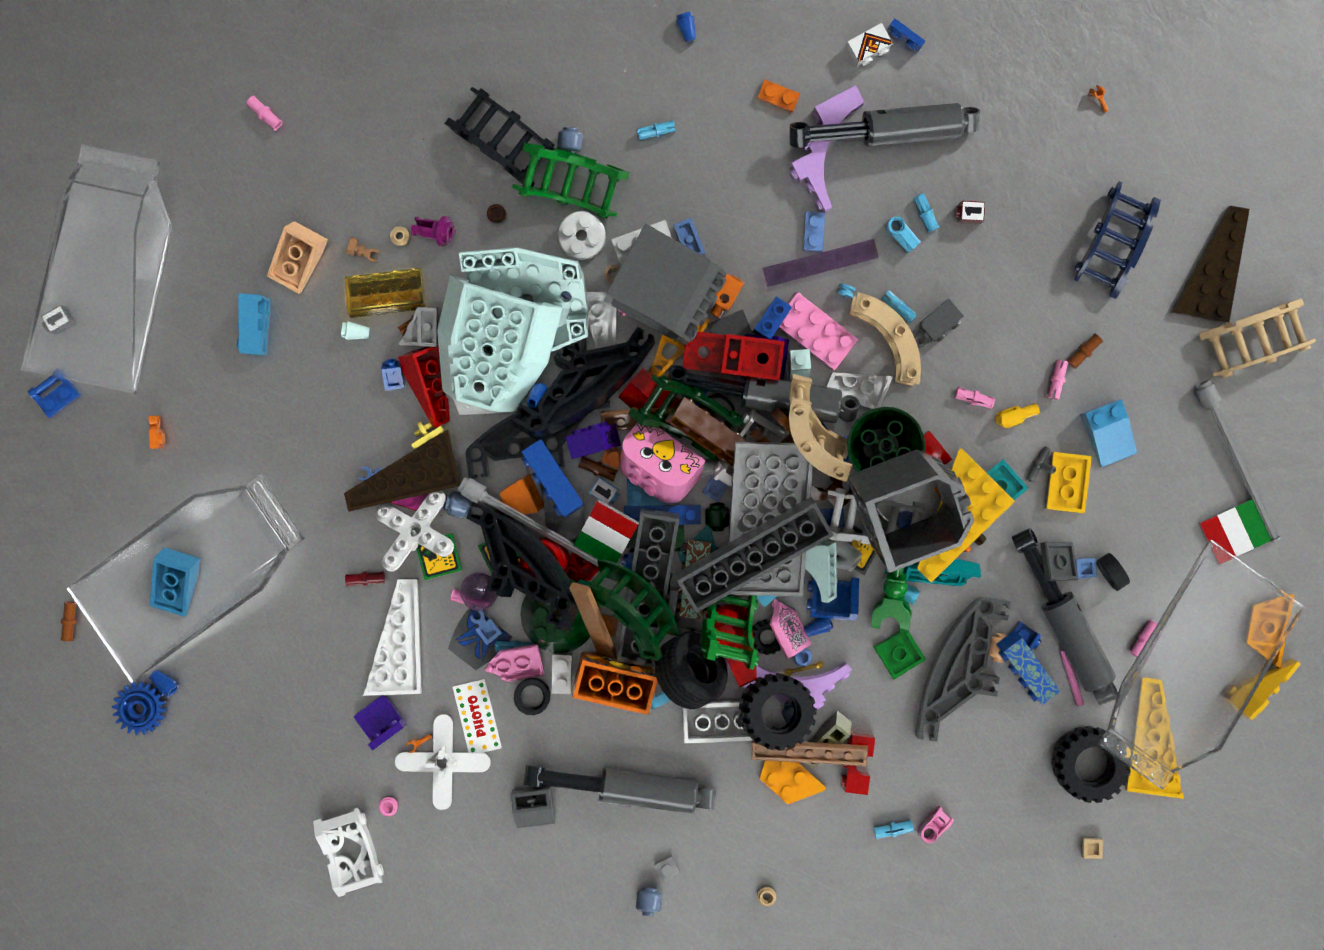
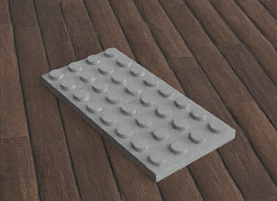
M735 442L728 543L810 497L813 465L804 458L795 443ZM806 552L729 595L803 596Z

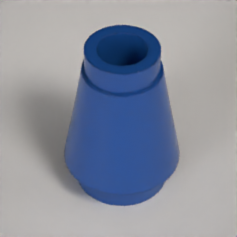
M691 11L677 15L676 23L685 38V42L697 39L695 19Z
M543 383L533 385L526 401L527 405L530 408H536L548 387Z
M816 618L805 626L804 630L807 636L811 637L830 632L834 626L829 618Z
M155 670L149 677L162 696H172L179 687L176 684L177 681L158 670Z

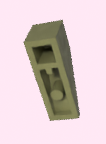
M836 711L822 725L811 742L842 744L851 736L852 721ZM820 763L806 764L815 769Z

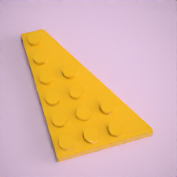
M962 448L958 450L951 471H954L956 477L961 479L965 493L970 498L971 505L967 506V510L972 512L974 523L961 546L919 562L917 569L930 582L941 574L1015 502Z

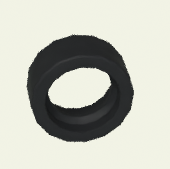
M1107 553L1096 560L1100 572L1114 590L1119 591L1130 583L1126 571L1111 553Z
M538 678L523 680L518 684L514 692L515 706L526 715L534 716L542 713L550 702L551 693L549 687ZM533 685L542 690L543 701L538 707L530 708L523 704L521 693L525 687Z

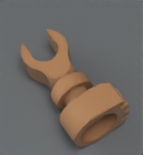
M350 238L346 254L354 256L357 253V256L361 257L363 255L371 262H378L370 257L372 252L380 254L377 249H366L363 245L358 246L357 239Z

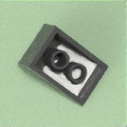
M576 491L584 503L583 491ZM544 495L546 527L575 543L585 525L584 506L567 518H564L563 515L558 516L553 506L556 504L552 498L548 500Z

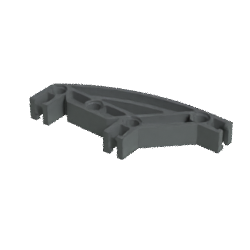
M978 597L967 607L952 626L932 662L924 685L915 734L918 739H924V725L928 724L932 725L929 740L937 742L940 721L976 694L997 697L998 691L995 690V687H991V690L983 689L982 687L984 680H992L995 684L999 685L1000 678L996 675L980 673L987 668L992 625L987 618L1008 620L1009 615L1002 611L1001 615L993 613L994 604H1003L1006 608L1010 609L1011 601ZM987 602V610L981 612L980 604ZM977 640H981L983 645L980 649L976 650L974 643ZM966 649L962 677L948 686L956 665ZM976 678L977 684L974 687H969V680ZM933 711V718L927 720L925 718L926 712Z

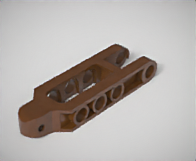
M777 407L771 415L789 433L780 443H794L790 431L789 418ZM757 428L749 434L756 442L772 443ZM830 476V480L833 483L826 490L822 487L817 488L811 483L810 496L815 501L829 500L835 505L836 496L829 495L828 490L844 489L842 486L843 481ZM844 498L842 507H844L850 499Z

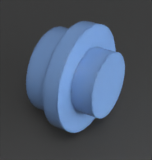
M807 648L793 656L794 663L800 667L807 666L812 660V654Z

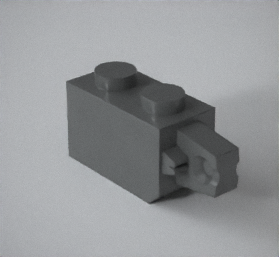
M950 299L943 302L920 322V331L914 337L918 348L936 340L940 342L947 336L945 333L950 328L954 330L962 323L960 319L964 316Z

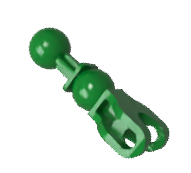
M904 568L887 573L883 584L885 595L883 599L874 605L871 628L880 629L882 620L892 617L899 622L900 632L909 633L912 609L904 600V595L908 590L907 574L903 573Z

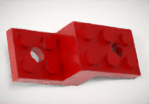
M697 332L694 340L685 345L683 367L688 370L779 381L785 341L732 334L721 335ZM703 346L707 347L710 351L709 355L704 358L698 354L699 348ZM765 353L768 356L766 364H760L757 361L758 354Z

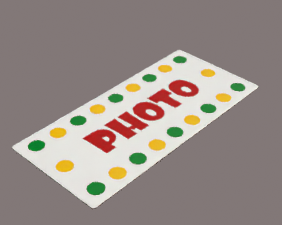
M485 679L453 686L468 752L484 753L502 748Z

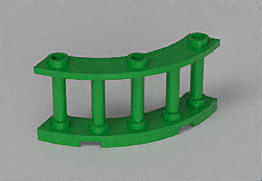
M524 143L523 151L530 153L529 157L531 158L523 185H512L513 189L519 191V195L524 197L536 195L552 198L563 205L571 203L597 212V216L608 219L609 216L617 217V212L609 209L616 183L620 179L628 180L630 172L607 164V166L597 163L595 159L556 148L548 150L544 149L545 146ZM541 157L547 158L548 163L541 187H531L538 160ZM558 160L567 162L569 166L561 193L548 190L555 163H558ZM579 166L588 168L590 172L582 199L569 196L574 174ZM600 173L608 175V179H610L602 206L589 202L597 174L599 175Z
M727 595L719 600L746 607L745 620L719 615L718 612H715L716 603H719V601L704 608V610L708 611L707 619L702 621L701 648L702 651L706 652L703 653L705 659L715 661V658L720 656L744 662L747 669L754 670V667H757L759 655H757L758 650L753 646L754 637H752L753 615L758 607L757 595H749L748 600ZM719 622L744 628L743 637L717 631L714 628V623ZM716 639L742 644L743 649L718 644L719 641Z

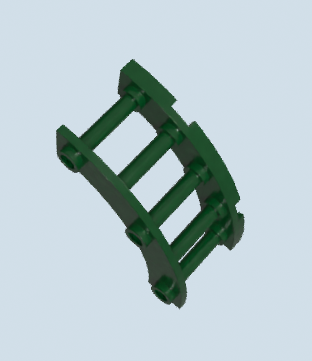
M652 375L650 379L657 384L654 391L643 407H632L628 414L640 425L654 428L663 426L667 428L666 431L680 439L684 436L692 441L691 446L699 450L710 460H720V458L666 421L667 417L664 414L679 393L689 397L694 403L697 401L708 407L707 411L711 416L715 412L727 420L725 425L729 429L732 426L744 425L745 422L740 419L741 416L735 411H729L704 395V392L697 387L691 388L669 379L665 375ZM662 391H670L660 408L655 410V412L650 411Z
M599 558L597 560L599 574L594 580L590 582L580 579L577 583L589 586L597 605L602 609L604 606L614 612V617L625 627L628 626L634 633L632 637L638 646L641 658L659 661L662 657L659 643L666 634L679 635L676 620L669 606L658 591L637 573L618 563ZM605 578L618 582L612 590L600 585ZM625 586L637 594L630 603L618 595ZM642 600L651 610L646 619L636 610V607ZM655 619L660 630L656 636L650 628Z

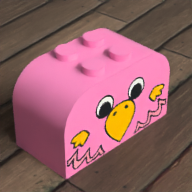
M637 423L623 440L619 464L622 473L629 478L630 482L643 488L649 496H654L664 503H677L684 499L701 479L705 460L660 428Z

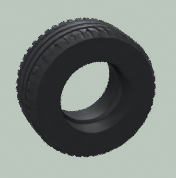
M684 632L661 646L662 657L659 661L655 660L656 678L664 694L673 703L686 709H698L722 695L728 680L726 662L724 657L720 656L715 658V661L703 657V653L706 652L702 651L701 634ZM688 664L691 666L695 674V677L690 672Z

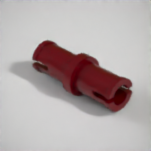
M363 571L361 574H345L346 587L363 585L365 587L368 584L385 583L384 571L374 573Z

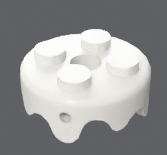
M579 211L571 213L564 218L558 228L559 245L562 251L573 260L592 259L605 246L606 233L604 226L599 218L589 212ZM580 230L587 233V238L583 241L576 238V234Z

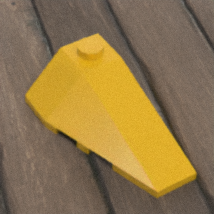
M1290 659L1282 663L1281 667L1275 666L1236 686H1232L1227 690V695L1223 699L1239 715L1253 720L1270 703L1267 699L1272 694L1279 692V684L1286 682L1301 664L1299 661Z

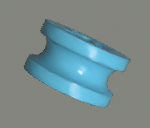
M840 283V290H837V293L853 298L852 293L856 288Z

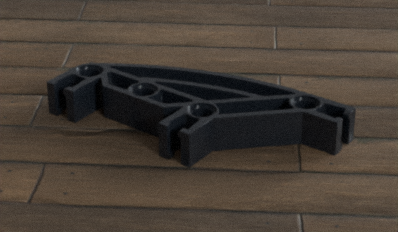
M637 327L625 343L580 352L570 345L562 347V356L566 357L568 355L571 357V360L567 361L561 358V354L558 352L554 356L556 366L563 369V371L558 374L538 402L539 413L521 403L518 406L519 416L523 417L525 415L528 417V420L523 422L517 419V415L513 413L510 417L512 426L532 438L540 439L584 418L613 396L634 374L655 345L654 335L649 333L647 340L642 345H639L638 342L640 339H643L644 330ZM631 352H637L634 356L629 355ZM578 364H584L583 367H576ZM597 375L592 381L578 390L586 377ZM556 394H563L560 398L554 397ZM535 424L541 425L537 429L532 428Z
M610 400L597 409L611 408ZM538 406L536 408H530L533 411L539 413ZM519 411L515 413L517 419L527 422L528 417L525 415L520 417ZM512 415L508 416L487 430L467 448L466 462L469 479L478 478L477 474L474 475V462H482L484 473L480 474L481 477L490 476L487 456L493 461L524 457L522 451L540 439L549 452H558L560 459L558 466L565 467L563 446L567 442L565 437L572 435L571 431L576 430L585 417L558 432L540 439L532 437L513 439L522 431L512 426L510 421ZM551 438L557 441V447L553 450L547 446V442ZM513 443L519 446L517 454H512L509 450L510 445ZM475 448L481 451V456L478 459H474L471 455L472 450Z
M479 501L477 504L472 502L471 506L478 507L483 513L478 515L468 512L466 518L481 526L493 568L486 589L496 591L495 594L500 597H511L514 589H517L543 605H552L545 622L555 624V628L558 630L570 631L579 609L569 589L572 583L557 559L521 523L485 502ZM516 552L528 564L532 571L519 564Z

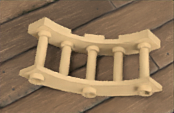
M858 292L857 297L853 296L849 316L869 323L884 337L894 357V383L908 386L920 384V353L916 340L906 322L884 302Z
M1302 298L1235 321L1236 325L1234 326L1231 322L1199 333L1201 341L1208 338L1210 342L1212 341L1221 370L1213 373V376L1221 375L1222 378L1234 375L1233 371L1263 361H1265V364L1277 361L1276 357L1297 349L1299 352L1310 349V344L1317 341L1316 338L1306 341L1297 312L1299 307L1304 306ZM1285 312L1290 317L1298 343L1295 345L1291 344L1283 320V313ZM1271 317L1276 322L1284 349L1272 353L1263 326L1265 324L1264 320ZM1251 324L1256 328L1265 355L1253 360L1250 359L1241 333L1243 331L1242 327ZM1231 332V335H1234L1243 363L1231 367L1228 366L1220 342V335Z
M793 374L790 383L789 426L794 443L804 458L814 467L833 478L846 482L852 468V464L844 462L848 455L847 438L823 427L814 410H812V402H810L812 378Z

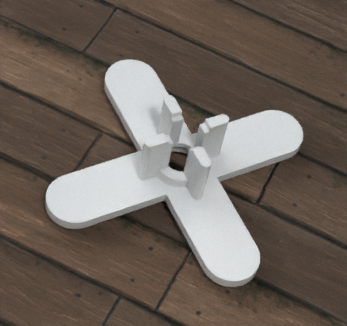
M442 491L429 493L413 517L388 504L378 507L375 513L376 519L400 533L382 559V565L387 571L397 570L411 550H416L418 544L441 557L452 553L454 544L451 539L431 529L429 526L446 502V496ZM418 527L421 530L420 533L417 535L413 528Z
M446 714L438 715L434 720L433 752H401L395 758V765L400 771L433 772V804L439 810L449 808L452 803L453 772H485L491 764L490 757L485 753L453 752V720ZM446 758L448 761L446 767L439 768L437 760Z

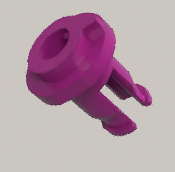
M442 216L439 221L415 217L414 220L417 225H411L412 236L420 235L423 238L434 239L437 245L441 247L447 246L452 241L454 233H456L454 223L451 222L448 216Z

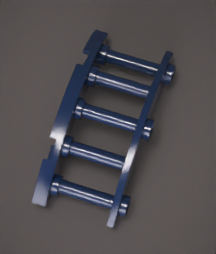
M1120 181L1115 187L1112 186L1107 195L1109 200L1101 222H1098L1094 229L1096 234L1082 261H1078L1073 272H1076L1074 280L1077 282L1082 274H1085L1109 285V296L1117 299L1129 279L1126 276L1131 269L1130 267L1135 268L1153 229V226L1150 225L1152 217H1157L1161 202L1160 199L1153 197L1150 203H1143L1121 193L1122 182ZM1117 200L1142 210V213H1144L1143 218L1139 219L1115 208ZM1113 215L1137 226L1139 231L1136 238L1131 239L1107 228L1111 216ZM1102 236H1108L1129 246L1131 250L1127 258L1121 259L1097 248ZM1095 255L1119 266L1121 270L1116 278L1108 277L1088 268L1087 265L1092 256Z

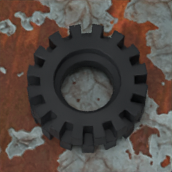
M770 619L759 621L752 627L754 648L759 653L773 655L781 650L776 636L771 644H764L760 640V635L763 631H773L770 626Z

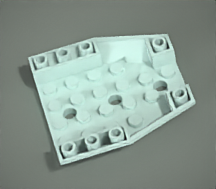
M518 247L459 252L461 271L466 273V279L470 280V284L523 299V295L530 294L533 297L532 302L542 304L545 302L562 307L552 351L588 337V305L584 275L579 262ZM568 291L572 297L564 299L561 296V292ZM500 308L493 309V315L501 318L503 315ZM485 345L484 352L487 355H492L493 348L490 345Z
M450 275L437 329L442 389L456 401L490 411L516 412L518 406L523 402L549 363L562 307L545 302L542 304L534 303L469 283L470 280ZM494 308L502 310L503 315L501 318L493 315ZM485 345H490L493 348L492 355H487L484 352ZM481 382L484 385V391H477L475 383Z

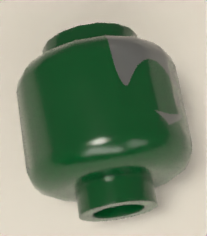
M721 502L709 504V507L705 509L706 526L708 525L715 532L723 531L730 524V509Z

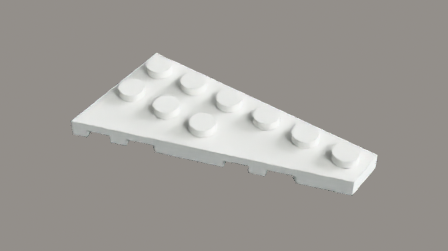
M418 578L397 580L391 606L386 617L385 626L363 696L422 693Z

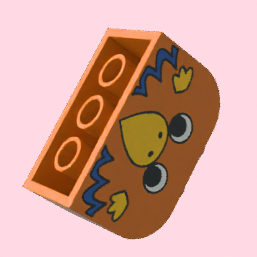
M585 651L581 653L572 687L573 698L649 715L657 685L654 668L616 662L617 657L613 658L597 652Z

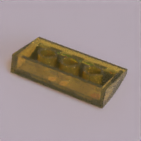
M421 268L345 277L347 313L350 318L413 311L417 307H426Z

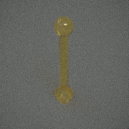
M818 661L816 664L792 670L790 668H787L785 670V675L791 676L792 673L800 672L817 667L823 668L824 663L822 661Z

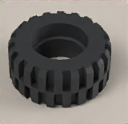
M776 673V675L766 674L764 678L758 677L754 684L750 683L747 686L749 689L747 693L743 692L741 696L743 702L739 703V709L741 710L739 718L743 722L742 727L748 733V736L761 746L771 750L777 749L778 751L785 750L786 747L792 749L795 747V743L801 744L804 742L803 737L805 735L809 736L812 732L809 730L810 726L815 725L816 720L813 719V715L817 714V708L813 706L815 700L814 697L810 696V690L800 681L780 673ZM780 693L787 695L792 700L794 712L787 725L774 730L768 728L762 722L761 711L769 697Z
M1099 727L1075 728L1073 733L1071 731L1065 734L1067 737L1064 740L1061 738L1058 741L1060 744L1059 748H1054L1053 751L1056 755L1055 758H1052V765L1055 766L1053 773L1057 777L1058 783L1073 797L1088 803L1092 801L1101 803L1104 798L1107 801L1112 799L1113 793L1118 795L1121 792L1119 789L1121 785L1126 786L1128 782L1125 779L1126 775L1130 776L1131 772L1128 768V765H1131V760L1127 757L1128 751L1122 745L1123 743L1114 735ZM1090 747L1102 749L1107 757V766L1103 774L1092 781L1081 780L1075 772V763L1079 754Z

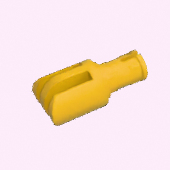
M1037 403L1022 408L1013 406L998 412L995 415V422L999 426L1010 428L1022 424L1025 418L1039 415L1040 410Z

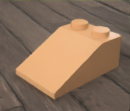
M295 221L283 228L267 277L301 294L323 254L328 239Z

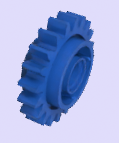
M144 681L139 682L138 685L136 682H133L131 687L129 685L124 686L125 691H118L120 697L113 699L118 703L112 706L113 709H117V712L112 715L119 716L115 723H123L120 729L128 727V734L135 730V735H139L141 731L145 735L148 733V729L152 732L155 730V726L161 725L159 720L165 719V716L161 713L167 711V708L162 707L167 701L160 700L162 694H156L158 691L157 687L151 690L152 683L145 686ZM137 704H140L143 707L142 713L137 711Z

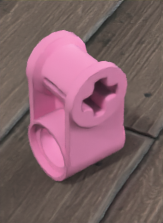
M938 806L918 827V835L926 843H933L952 825L954 819L952 817L949 818L942 811V807ZM929 828L932 829V834L929 837H924V831Z

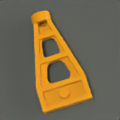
M707 318L702 326L698 325V332H704L710 319ZM662 334L653 365H651L648 372L654 376L664 375V372L684 354L685 345ZM666 343L677 347L676 353L670 359L662 355ZM655 366H661L662 371L656 368Z

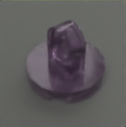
M474 573L464 579L460 587V597H462V600L465 602L464 604L468 608L483 611L494 605L498 595L495 594L496 591L486 589L491 576L485 573Z

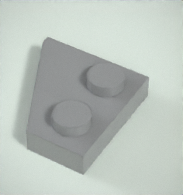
M417 307L413 319L409 323L399 345L437 347L438 308Z

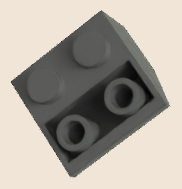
M551 786L512 790V810L517 828L555 824Z

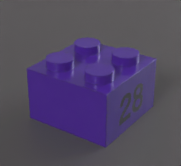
M608 422L571 431L572 435L565 437L571 459L622 446L616 424L608 425Z

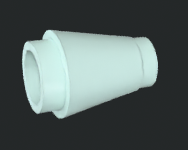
M347 321V323L342 322L341 338H346V340L368 339L369 327Z

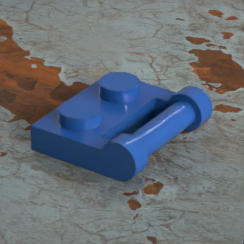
M57 368L53 375L37 387H32L28 390V394L36 401L48 418H52L81 396L60 368ZM60 379L62 384L42 398L40 394Z

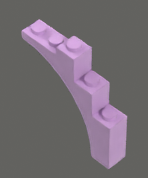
M855 85L815 106L812 116L816 124L820 123V125L842 123L850 114L861 108L865 102ZM830 140L810 142L808 146L803 147L805 152L809 151V154L792 162V169L789 170L793 179H797L799 183L807 180L805 185L810 193L813 192L816 197L814 202L818 210L822 209L824 213L832 208L824 181V160Z
M724 658V660H725V662H726V665H727V666L729 667V669H730V666H729V664H728L726 658ZM844 662L833 670L819 675L792 678L800 681L810 690V696L814 697L815 700L813 706L818 710L824 705L826 700L822 693L824 691L826 693L831 691L835 687L834 683L838 680L843 681L850 676L849 672L852 669ZM758 665L756 667L757 678H764L766 674L770 673L776 675ZM748 683V684H746V685L743 686V687L746 689V691L749 690V689L747 688V686H748L750 683ZM780 693L774 695L781 705L784 702L788 704L792 701L787 695Z

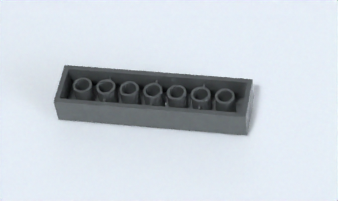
M809 497L675 573V577L695 613L834 535L812 497Z
M641 508L631 570L650 583L666 602L680 514ZM629 588L626 598L628 603L637 595ZM643 600L636 607V610L644 619L651 613L650 608ZM656 619L650 625L655 636L660 631ZM622 624L616 662L655 668V660L641 658L638 646L632 637L634 633L628 626L625 627Z

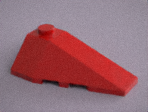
M439 345L437 347H423L399 356L398 359L403 374L432 427L437 428L450 422L449 402L446 393L442 389Z
M642 368L618 398L630 408L643 407L657 384L650 379L652 375ZM663 390L652 408H660L670 391ZM675 397L670 407H674L675 403L679 401L677 397Z

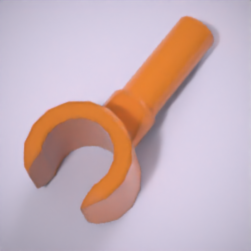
M1096 85L1097 92L1094 89H1090L1089 93L1098 99L1103 111L1107 112L1108 107L1103 97L1105 89Z
M429 734L418 740L412 739L405 746L413 744L414 749L409 751V753H413L418 749L419 745L433 737Z

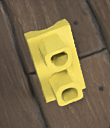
M421 421L418 422L419 429L414 431V434L417 437L423 433L424 436L412 442L411 445L414 449L422 446L428 440L443 433L444 427L441 425L428 432L427 430L432 428L431 423L423 425Z

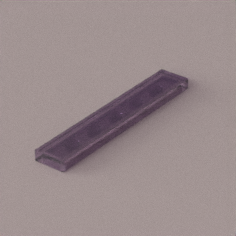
M871 239L762 269L766 285L770 287L877 259L879 256L875 241Z

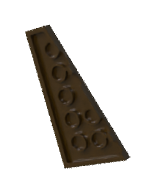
M1229 206L1213 238L1210 239L1207 249L1202 254L1189 278L1188 284L1184 291H1182L1171 313L1225 323L1230 322L1250 209Z
M449 430L444 431L346 491L344 496L348 512L459 487L461 480Z

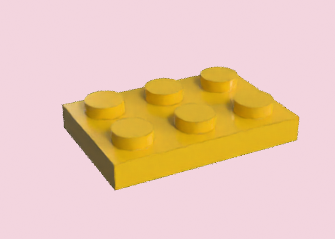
M1052 452L1050 465L1056 467V472L1054 474L1049 473L1045 509L1085 513L1092 456Z

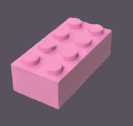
M799 292L793 293L787 301V304L792 309L778 329L803 349H810V354L830 370H836L858 339Z

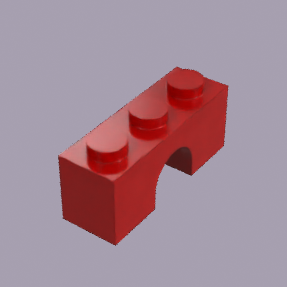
M851 732V736L846 739V744L868 745V757H873L875 737L869 734ZM843 765L846 768L845 775L841 776V786L846 793L868 795L869 773L858 771L855 765Z

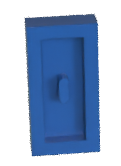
M895 18L888 27L890 34L894 38L902 39L906 42L905 45L913 51L917 50L919 52L925 43L923 38Z

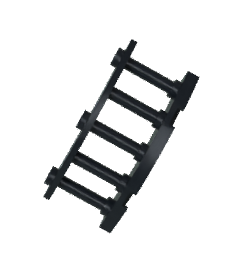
M471 87L470 90L477 97L460 119L454 121L448 118L444 124L458 136L477 146L481 152L493 161L498 162L504 167V170L523 184L528 165L520 171L514 166V160L523 150L524 143H528L533 138L540 145L545 146L544 149L553 150L555 144L547 138H541L520 121L521 116L515 111L509 112L489 98L490 95L482 88L477 90ZM485 102L490 105V108L474 129L467 130L465 124L481 103ZM496 111H498L508 119L491 142L488 141L486 144L479 138L481 136L480 132ZM515 123L526 133L511 153L503 157L496 151L498 149L497 146Z

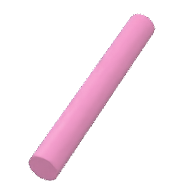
M1061 650L1059 652L1076 705H1084L1073 667L1064 650Z

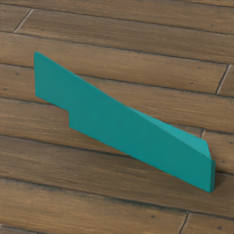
M955 559L932 582L917 569L919 562L906 566L903 569V573L907 574L906 581L963 586L967 584V579L981 577L980 564Z

